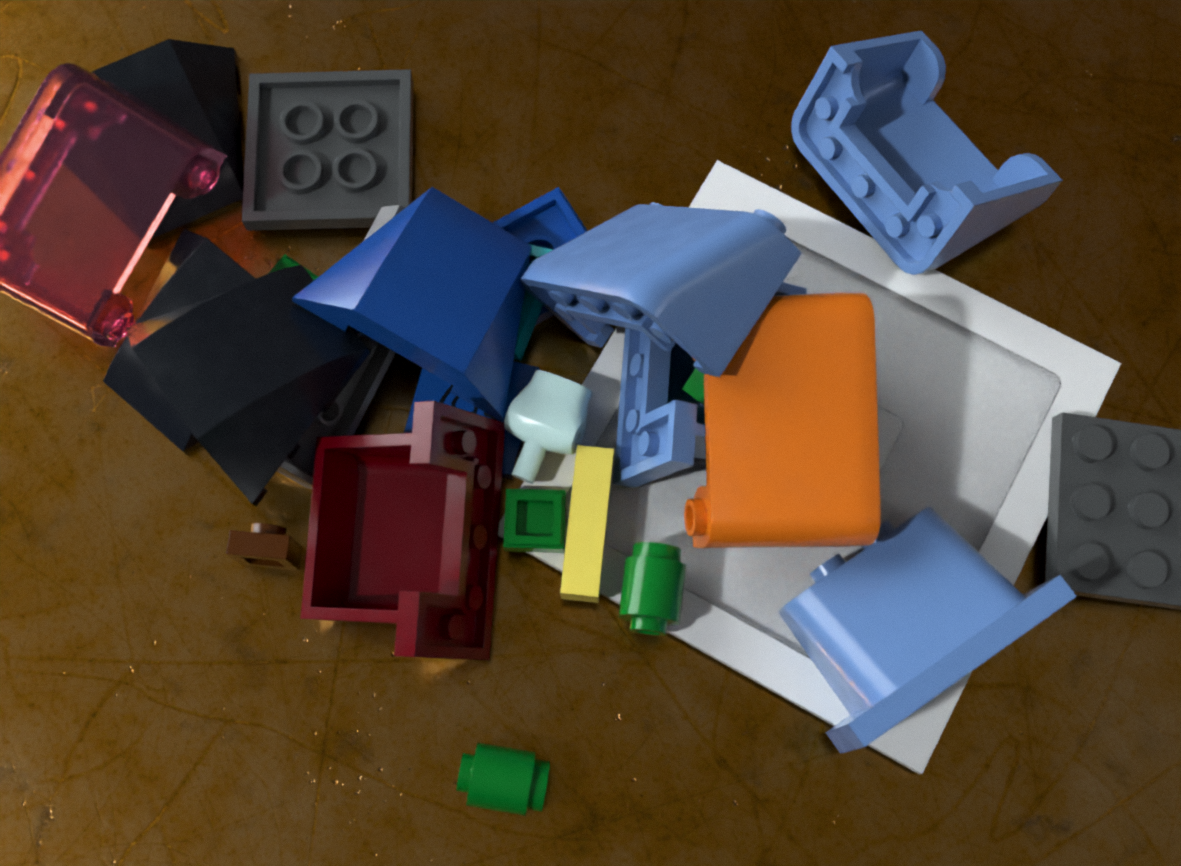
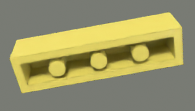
M577 445L560 588L561 599L599 603L614 462V449Z

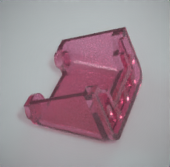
M65 63L57 66L40 85L0 156V292L97 345L115 347L117 342L126 336V328L134 323V315L132 314L133 302L120 292L176 195L184 199H192L198 195L208 193L217 183L220 175V166L227 155L123 88L76 64Z

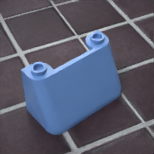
M922 31L831 46L798 104L791 122L793 140L799 151L893 262L905 273L912 275L937 269L1035 210L1047 201L1063 181L1042 158L1031 153L1010 157L999 170L995 168L933 100L945 80L946 65L938 47Z
M652 202L650 205H635L535 259L521 277L520 282L525 290L588 345L602 348L614 331L610 325L644 332L664 351L670 352L675 343H677L696 360L693 366L700 373L720 377L802 253L785 235V225L767 211L756 209L753 213L733 210L663 206Z

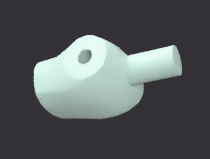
M542 370L535 371L528 385L511 402L504 420V428L510 434L525 442L512 471V476L533 484L547 451L572 455L576 453L577 445L581 444L587 426L588 405L592 396L591 390L561 376Z

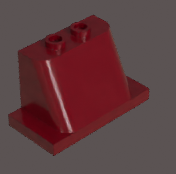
M437 401L414 402L412 433L317 437L300 619L397 624L394 656L490 660L505 439L504 422Z

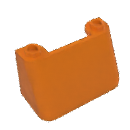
M860 292L773 296L721 376L716 377L704 374L706 486L698 487L694 499L686 501L684 508L686 532L689 536H693V547L695 548L852 547L872 545L877 539L880 530L881 501L875 318L871 300L866 293Z

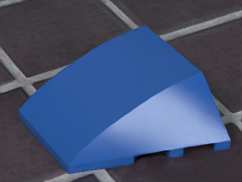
M431 187L292 298V302L343 331H346L348 326L353 327L452 384L453 387L450 391L452 394L502 421L505 415L525 293L520 279L529 267L532 246L434 187Z

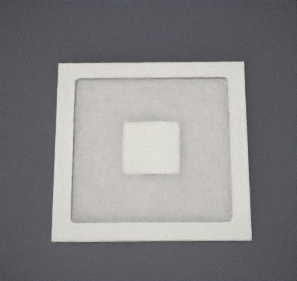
M717 160L690 204V208L733 210L753 213L756 209H761L771 213L785 225V235L802 253L783 282L806 288L807 294L860 292L866 293L871 300L875 318L881 501L880 524L889 520L892 526L897 528L930 506L1014 586L1048 516L1052 417L1062 412L1096 417L1121 363L935 269L916 275L905 273L893 262L875 239ZM617 326L582 384L592 391V396L588 405L587 426L580 445L614 449L599 594L620 605L625 559L632 556L634 543L655 542L680 548L682 550L681 562L686 565L680 625L667 626V632L832 726L837 725L850 716L849 712L778 612L788 602L815 584L809 574L837 554H840L845 562L862 552L864 548L862 546L783 548L693 547V536H689L685 529L684 508L688 499H694L697 488L706 486V459L694 458L693 466L636 488L613 484L625 328ZM547 451L533 484L524 481L519 489L566 490L565 553L576 453L572 455ZM505 513L499 522L498 537L503 540ZM526 552L556 570L563 571L564 553ZM972 671L868 746L917 774H923Z

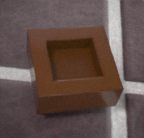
M253 523L251 524L250 532L230 530L226 554L241 565L300 570L303 547L290 535H286L287 529L273 524Z

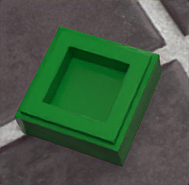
M506 489L504 551L564 553L566 490Z

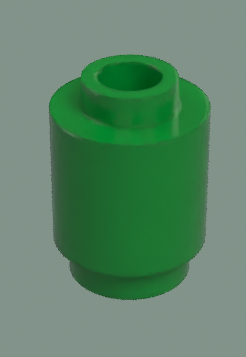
M638 542L633 544L632 556L625 559L619 618L630 621L629 631L644 635L665 636L667 626L680 625L686 565L681 562L682 550L680 548L655 542Z
M477 742L475 755L462 754L456 791L468 793L466 806L523 816H525L526 810L542 812L550 761L536 759V752Z

